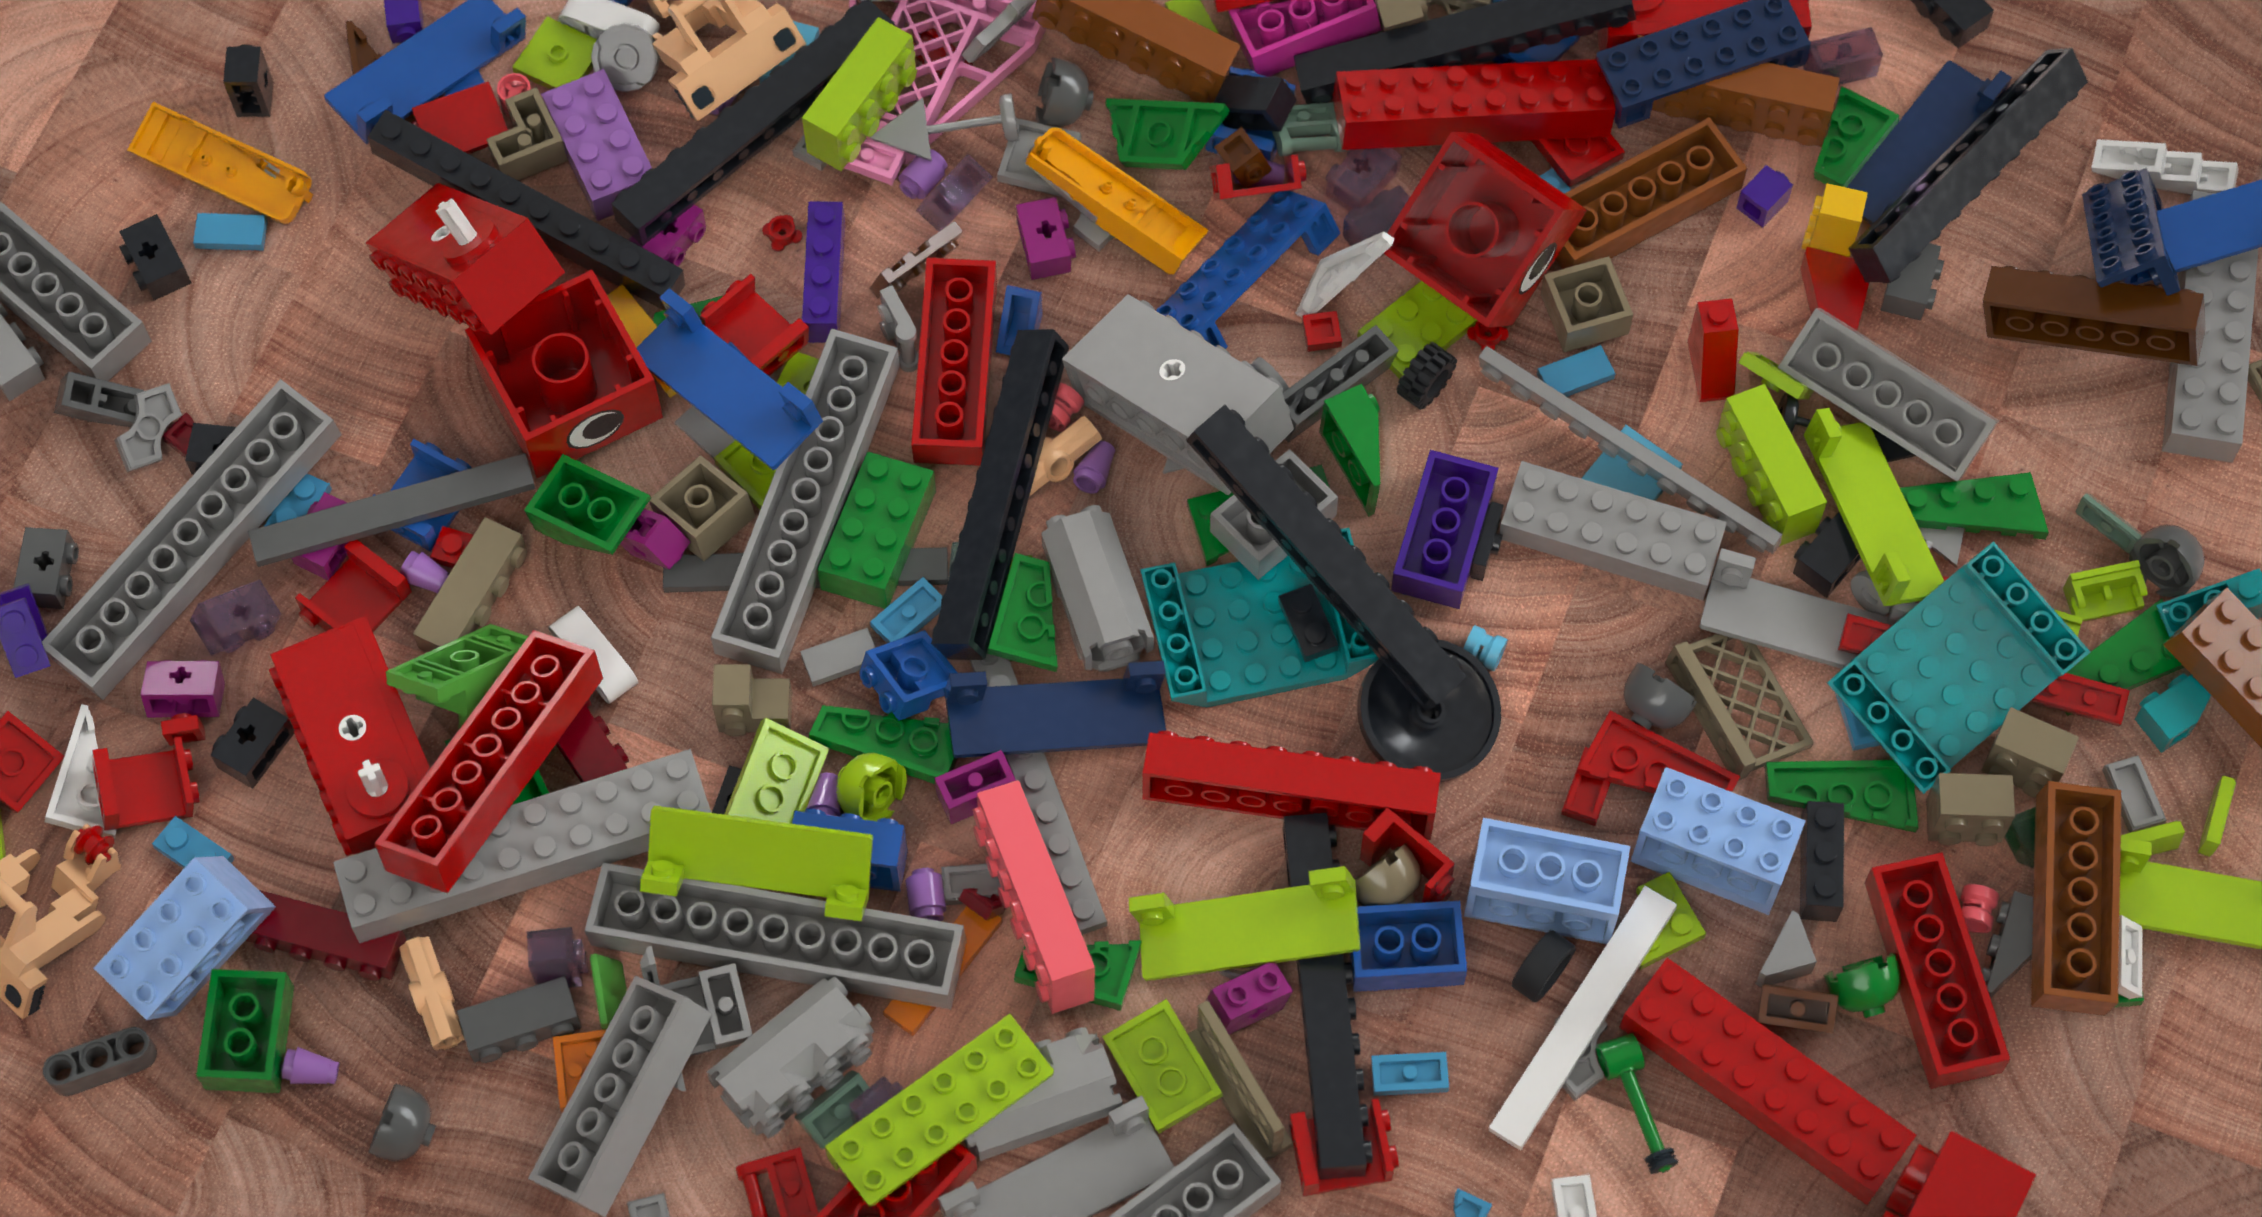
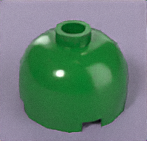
M1894 953L1889 954L1886 958L1887 962H1884L1881 955L1848 964L1842 967L1844 972L1836 974L1837 977L1834 976L1833 970L1824 974L1829 992L1838 995L1837 1004L1849 1012H1863L1864 1018L1886 1012L1884 1005L1896 998L1901 986V973L1896 955Z

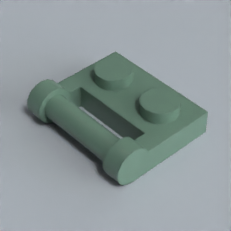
M1332 102L1294 105L1281 132L1272 131L1277 143L1279 156H1289L1292 152L1334 149L1335 152L1347 151L1342 150L1336 114ZM1303 136H1319V137L1293 138V137H1303Z

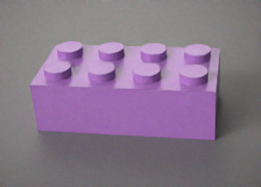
M602 69L541 94L563 140L567 159L597 221L614 215L611 203L615 200L616 196L621 191L630 189L640 181L642 175L647 170L652 168L605 70Z

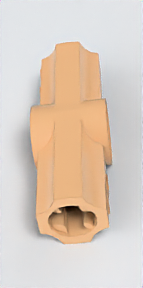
M1086 416L1080 417L1054 439L1045 437L1029 496L1048 481L1060 482L1066 479L1073 470L1074 461L1102 440L1100 433Z
M429 936L415 937L407 940L405 944L399 947L400 955L411 982L408 986L418 1014L423 1017L434 1050H446L457 1046L459 1042L464 1040L463 1031L452 1004L455 1003L449 982L445 972L440 969Z

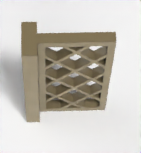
M1721 634L1712 635L1692 644H1688L1687 641L1677 644L1673 647L1665 663L1679 687L1693 696L1695 701L1698 702L1693 709L1696 717L1727 770L1739 775V780L1746 778L1751 771L1764 767L1766 762H1776L1812 747L1814 744L1813 740L1756 644L1740 640L1745 648L1744 656L1726 650L1727 641L1733 638ZM1703 650L1716 655L1714 667L1712 668L1700 663L1695 653ZM1722 658L1740 664L1737 677L1718 670ZM1745 667L1760 673L1763 678L1761 686L1742 679ZM1715 678L1734 685L1731 698L1717 693L1713 686ZM1739 687L1758 694L1755 707L1736 700ZM1763 697L1777 702L1780 707L1778 716L1760 709ZM1733 708L1752 715L1748 728L1734 722L1731 717ZM1757 718L1776 724L1772 737L1753 730ZM1784 727L1794 731L1799 742L1789 744L1778 740L1780 728ZM1750 739L1769 745L1767 754L1755 758L1748 746Z
M1207 1000L1199 1004L1197 1029L1188 1033V1036L1222 1091L1223 1097H1221V1100L1235 1124L1267 1162L1292 1148L1293 1142L1209 1001Z

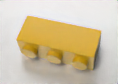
M1826 183L1823 196L1816 195L1801 249L1806 250V247H1811L1850 257L1851 253L1848 248L1856 240L1868 192Z

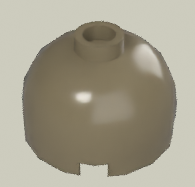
M1406 843L1370 866L1362 877L1357 876L1354 879L1357 901L1362 906L1408 904L1415 901L1412 893L1420 885L1421 869L1414 853Z

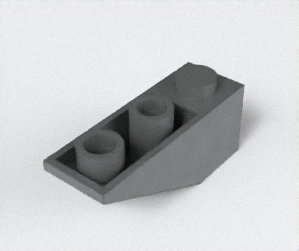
M2014 891L2009 902H2001L1996 917V922L2001 923L1999 935L1992 934L1986 955L1992 956L1989 968L1983 967L1982 974L1990 998L2032 959L2033 897Z

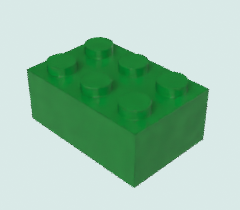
M211 970L196 1077L205 1090L280 1093L294 994V985L286 972Z

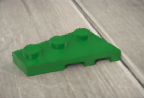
M1841 86L1838 102L1831 117V124L1814 169V179L1824 184L1828 183L1847 188L1897 125L1899 114Z
M1018 553L1014 554L987 654L1057 672L1055 625L1053 623L1052 611L1053 600L1050 563L1048 561Z
M1142 940L1128 941V944H1108V941H1094V945H1086L1095 966L1094 1001L1089 1003L1119 1011L1122 1010L1139 956ZM1022 952L1014 975V982L1036 988L1035 982L1039 981L1035 970L1029 971L1027 969Z

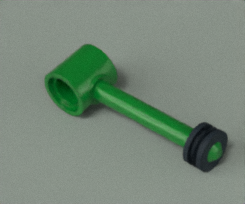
M1630 1033L1597 1044L1595 1046L1596 1055L1607 1080L1621 1078L1651 1155L1645 1158L1646 1163H1650L1648 1167H1651L1649 1168L1650 1173H1665L1669 1171L1670 1168L1676 1166L1679 1162L1677 1158H1674L1676 1155H1672L1674 1153L1673 1148H1664L1636 1078L1635 1072L1644 1069L1645 1062L1635 1035Z

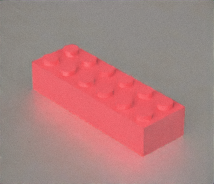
M1019 780L977 793V808L973 809L976 826L973 827L979 847L985 846L989 856L985 857L991 877H998L1001 887L998 888V894L1004 909L1009 907L1011 909L1013 918L1010 919L1013 934L1016 940L1022 939L1026 949L1022 950L1027 969L1029 971L1035 970L1039 981L1035 982V987L1041 1003L1048 1002L1050 1010L1054 1014L1094 1001L1095 966Z

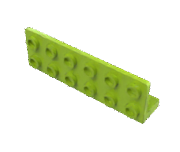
M1830 408L1817 409L1803 435L1883 606L1922 601L1942 584L1944 579L1871 427L1864 422L1840 426L1835 421Z
M653 806L650 813L648 862L640 878V892L677 897L685 878L827 897L825 917L862 921L869 898L873 836L858 832Z
M2121 837L2119 916L2122 915L2141 925L2142 929L2262 950V881L2148 862L2152 855L2151 842Z
M1346 866L1309 871L1310 885L1181 904H1173L1165 893L1130 897L1129 912L1139 922L1140 940H1142V977L1146 981L1265 965L1269 962L1279 963L1357 952L1360 950V935L1355 880Z
M1008 1014L825 1146L827 1159L836 1170L839 1168L842 1170L866 1204L872 1207L1052 1077L1054 1069L1012 1015Z

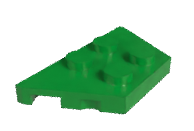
M1106 98L1105 102L1113 123L1111 128L1113 136L1117 140L1116 149L1119 161L1124 167L1187 170L1229 113V108L1224 103Z

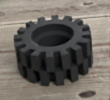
M1434 342L1425 345L1424 349L1417 353V357L1410 361V366L1404 370V376L1400 378L1398 382L1400 384L1396 388L1398 395L1420 410L1425 409L1427 404L1430 405L1433 402L1434 397L1437 398L1439 396L1440 390L1445 388L1447 380L1451 379L1453 375L1451 372L1456 368L1457 359Z

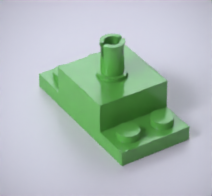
M493 624L486 625L387 670V685L401 689L406 694H415L416 699L458 713V729H460L528 636Z

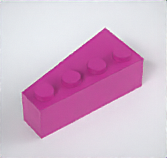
M1290 0L1270 4V1L1256 4L1254 8L1228 10L1233 33L1241 45L1240 47L1251 69L1257 74L1266 77L1296 66L1295 55L1363 38L1381 31L1378 10L1374 0Z

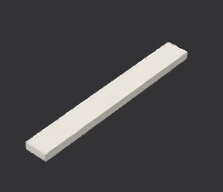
M1644 886L1489 1126V1132L1517 1149L1522 1150L1677 908L1676 903Z

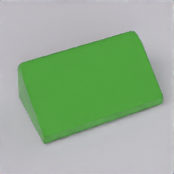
M592 954L590 957L599 1020L603 1030L608 1028L627 989L622 963L613 958Z

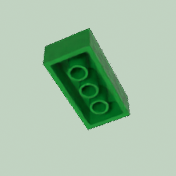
M867 451L818 567L821 590L884 609L890 605L910 550L914 547L936 493L933 470Z

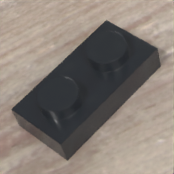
M1312 584L1278 596V603L1305 663L1338 651L1339 644Z

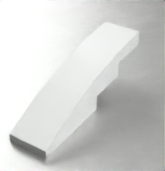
M2097 139L2092 163V172L2115 179H2120L2128 171H2140L2147 168L2156 189L2192 194L2193 190L2218 193L2235 188L2238 175V163L2203 161L2202 153L2167 151L2166 143Z

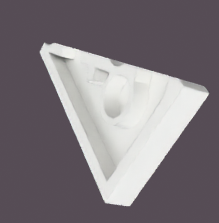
M1383 231L1321 259L1295 314L1302 318V315L1317 313L1392 246L1394 238Z
M81 704L46 812L45 823L72 830H79L85 824H88L90 827L100 825L103 828L102 838L112 836L115 839L116 829L104 831L92 767V750L98 749L95 726L88 706Z

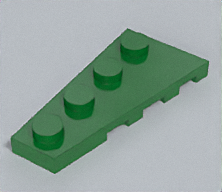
M2031 472L1900 488L1920 528L1946 530L1947 526L1964 528L1965 532L1980 533L1981 530L2000 531L2003 536L2016 537L2017 533L2032 534L2035 539L2045 540L2049 533Z
M822 705L809 733V739L853 757L865 753H877L890 757L905 768L906 775L935 784V777L952 771L957 758L953 757L949 724L940 722V718L925 717L924 720L905 718L898 721L893 713H889L888 716L870 714L869 710Z

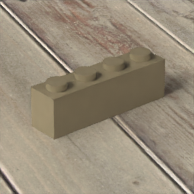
M484 517L413 632L418 648L429 652L478 630L479 626L483 627L488 622L493 603L497 597L501 598L505 594L509 586V577L515 568L518 569L522 566L527 556V548L522 534Z

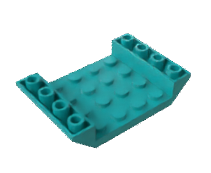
M1350 528L1341 529V535L1350 545H1354ZM1289 556L1285 557L1259 580L1240 561L1178 573L1175 562L1140 569L1161 660L1164 661L1167 685L1171 701L1208 708L1346 680L1374 664L1379 659ZM1312 584L1339 644V649L1305 663L1278 603V596Z
M1993 541L1853 658L1827 684L1922 794H1924L1933 786L1939 773H1949L1955 764L2002 725L2010 707L2019 711L2056 678L2063 676L2088 655L2090 650Z

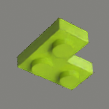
M1670 871L1637 887L1636 890L1639 896L1644 886H1647L1677 904L1673 915L1640 964V970L1704 939L1706 936L1704 928Z

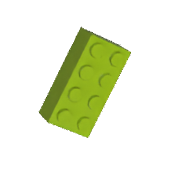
M879 17L875 20L802 117L808 154L839 171H842L848 162L852 163L857 158L861 144L867 136L872 137L875 134L882 116L886 111L890 112L893 110L900 92L905 86L909 87L916 78L915 51L911 34Z
M1762 384L1726 398L1719 426L1716 429V435L1722 448H1727L1732 457L1731 463L1735 474L1739 478L1742 477L1745 481L1748 499L1753 507L1758 506L1763 516L1762 522L1782 534L1779 546L1815 533L1823 516L1827 500L1766 385Z

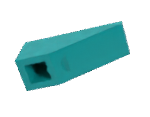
M2260 568L2157 604V610L2169 638L2209 599L2226 588L2257 619L2262 618V572Z
M2185 673L2179 675L2168 684V690L2160 695L2155 691L2139 703L2141 709L2134 720L2161 753L2191 734L2211 697L2210 693L2192 675L2187 676Z

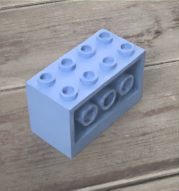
M1665 767L1641 827L1631 862L1661 874L1670 871L1676 880L1769 915L1806 820Z
M1483 818L1464 917L1546 933L1549 930H1554L1561 936L1608 944L1619 916L1630 846Z
M224 856L194 857L97 963L94 969L146 1020L176 1016L210 980L211 970L220 969L276 906Z

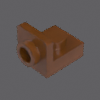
M1242 127L1214 147L1224 162L1230 163V170L1244 189H1248L1253 184L1259 182L1272 171L1271 166Z

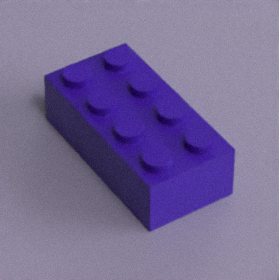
M1430 450L1393 572L1391 591L1460 609L1489 503H1491L1496 486L1498 467Z

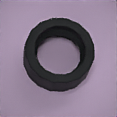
M1549 930L1523 961L1512 980L1511 986L1532 1002L1537 1003L1551 989L1565 970L1575 952L1576 946L1554 930Z

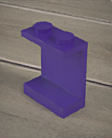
M29 583L1 592L0 640L14 677L17 678L50 667L51 664L42 643L48 636V632Z

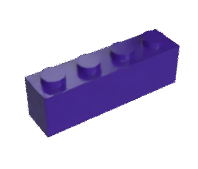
M808 201L802 321L809 326L808 343H826L831 328L840 331L845 241L843 202Z

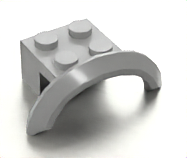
M652 946L647 947L640 961L643 979L681 994L712 1013L690 1056L741 1044L752 1036L735 963L698 972L696 977L660 985ZM681 1072L674 1087L683 1092L686 1091Z

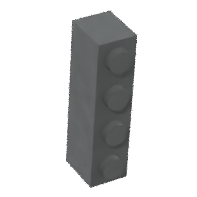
M1377 325L1283 392L1285 402L1290 409V418L1294 430L1285 438L1288 443L1321 419L1324 400L1360 384L1365 387L1390 368L1399 350Z

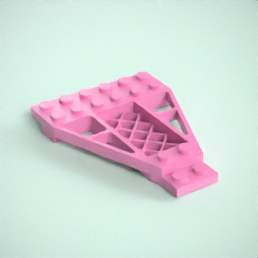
M849 0V8L857 5V0ZM893 0L892 2L899 5L891 20L895 23L896 27L913 35L917 44L914 46L915 56L922 55L926 63L916 67V78L930 73L934 81L933 84L919 89L913 81L910 85L912 91L898 96V101L894 107L897 115L899 116L903 113L900 106L916 100L919 101L921 98L933 94L927 108L924 104L927 126L956 122L1035 53L1046 31V28L1039 25L1036 20L1031 19L1036 2L1025 16L999 39L1021 48L991 73L965 64V58L961 54L972 40L989 26L1013 0ZM919 11L929 14L930 19L916 24L913 23L910 14ZM905 22H907L908 27L903 28ZM951 22L959 25L961 30L944 35L941 25ZM935 28L939 37L922 43L918 33ZM960 41L953 54L949 44ZM944 47L948 56L931 62L927 52ZM946 68L941 80H939L936 71ZM964 76L981 82L935 123L958 77ZM885 112L880 119L876 132L897 116ZM944 132L928 134L929 144ZM867 136L861 144L857 158L852 163L848 162L844 168L893 185L902 165H907L916 155L872 140Z

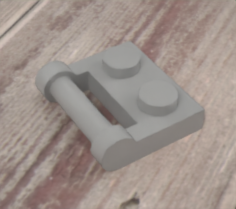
M893 285L880 290L881 305L877 306L883 321L879 322L886 340L890 341L893 339L900 352V368L906 372H912L918 368L919 357L914 346V341L917 337L916 327Z

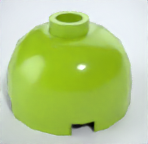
M865 753L858 755L847 763L838 774L836 787L837 801L845 814H855L862 817L863 820L877 821L880 818L889 819L895 811L887 809L895 798L901 801L905 793L907 783L906 770L896 760L881 754Z

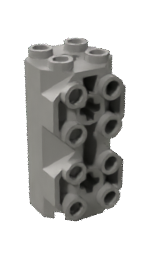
M1091 505L1073 515H1057L1050 518L1046 522L1047 529L1041 533L1042 546L1047 561L1050 563V576L1057 597L1061 598L1070 624V634L1078 658L1083 661L1085 670H1092L1093 668L1107 672L1138 661L1142 649L1145 648L1147 654L1154 649V636L1110 513L1102 512L1099 505Z
M835 976L829 981L822 978L707 1071L709 1081L713 1087L716 1088L721 1085L724 1089L720 1097L746 1128L749 1129L751 1127L752 1132L756 1136L762 1133L767 1138L775 1136L784 1127L786 1119L795 1112L797 1114L803 1113L811 1106L814 1098L810 1094L816 1087L823 1086L826 1091L832 1089L842 1080V1074L853 1065L855 1067L862 1065L872 1055V1051L868 1048L873 1042L872 1034L874 1030L869 1024L872 1019L859 1003L855 1006L851 1004L845 997L848 991Z
M1080 1027L1068 1032L1065 1035L1066 1038L1055 1042L1042 1040L1035 1043L1034 1045L1054 1069V1075L964 1140L966 1149L975 1157L978 1156L979 1160L982 1161L1107 1117L1108 1112L1122 1106L1120 1093L1114 1095L1112 1087L1117 1082L1102 1043L1099 1044L1097 1034H1089L1086 1027Z

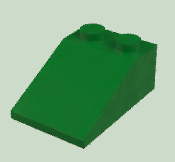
M1360 384L1324 400L1319 432L1369 517L1375 514L1381 484L1378 420L1380 408L1374 395L1371 393L1367 394L1363 385Z
M562 454L524 511L534 529L563 544L613 555L651 497L647 493Z

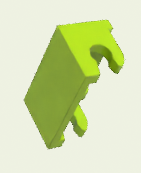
M2139 560L2071 573L2063 587L2071 614L2083 618L2082 622L2142 610L2145 606L2143 596L2148 595Z

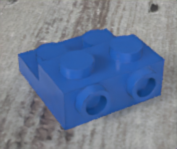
M925 630L866 651L861 665L860 678L865 687H873L879 694V703L882 710L887 714L893 713L898 721L928 710L931 700L945 696L944 692L949 674L958 673L948 659L931 644L932 638Z

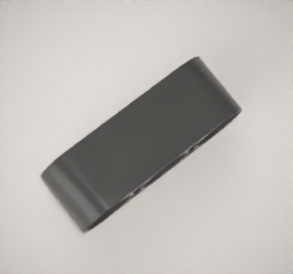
M130 1027L50 1056L44 1063L43 1076L59 1095L71 1096L147 1069L156 1060L157 1048L144 1030ZM144 1043V1047L139 1053L129 1054V1050L133 1045ZM108 1056L107 1062L103 1066L93 1067V1063L98 1057ZM68 1068L71 1069L68 1078L61 1081L56 1080L60 1071Z

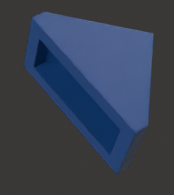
M1007 285L997 340V353L1010 355V350L1015 342L1018 330L1039 329L1043 316L1041 292Z

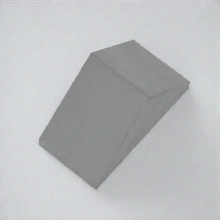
M1794 911L1790 913L1757 978L1756 985L1762 987V983L1776 984L1812 973L1817 961L1798 913Z

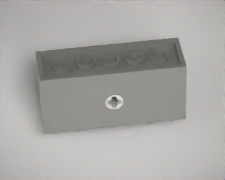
M1129 294L1062 358L1072 387L1082 396L1086 407L1226 495H1229L1231 491L1186 441L1195 429L1225 404L1230 410L1233 409L1242 416L1247 430L1254 437L1261 438L1268 446L1270 453L1294 430L1290 418V409L1283 395L1284 389L1275 378L1263 376L1247 361H1238L1222 346L1217 345L1215 347L1207 342L1197 331L1185 329L1172 316L1160 314L1147 301H1139Z

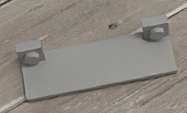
M1721 548L1712 574L1699 627L1706 631L1842 669L1857 656L1856 654L1837 650L1848 613L1893 625L1918 603L1910 602L1893 605L1888 617L1752 579L1750 577L1756 558Z
M1141 1095L1108 1112V1124L979 1189H976L973 1181L939 1197L938 1200L943 1217H1092L1145 1190L1172 1170L1174 1165L1149 1121V1108Z

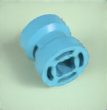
M1474 625L1463 649L1482 662L1485 668L1495 671L1503 656L1508 639L1499 635L1490 636L1486 633L1485 629Z

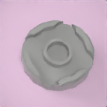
M624 23L609 27L597 38L593 45L591 60L594 72L604 69L614 90L628 92L642 88L653 79L659 67L660 56L652 45L655 40L649 32L638 25Z

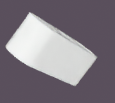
M568 0L558 17L559 22L595 39L599 38L609 27L624 23L638 25L649 32L650 35H653L660 29L659 23L651 16L611 0Z
M576 606L548 626L552 636L595 650L603 675V680L596 688V691L608 704L638 684V679L628 664L579 606Z

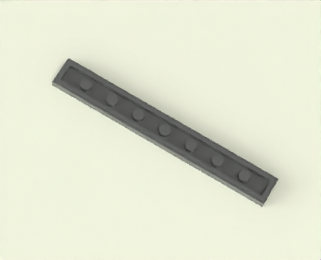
M524 453L250 530L248 534L257 566L261 567L536 488L526 454Z
M947 547L911 548L897 586H913L922 577L931 585H947ZM744 553L712 554L705 561H702L695 554L683 555L670 570L663 567L664 593L729 591ZM819 580L817 582L816 588H820Z

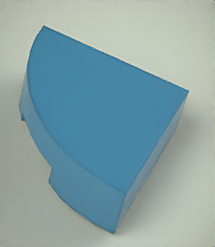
M1457 1188L1453 1203L1455 1217L1488 1216L1492 1206L1491 1203Z

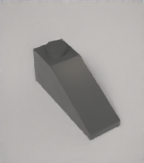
M68 371L60 381L54 413L88 422L131 427L136 417V401L134 396L145 390Z

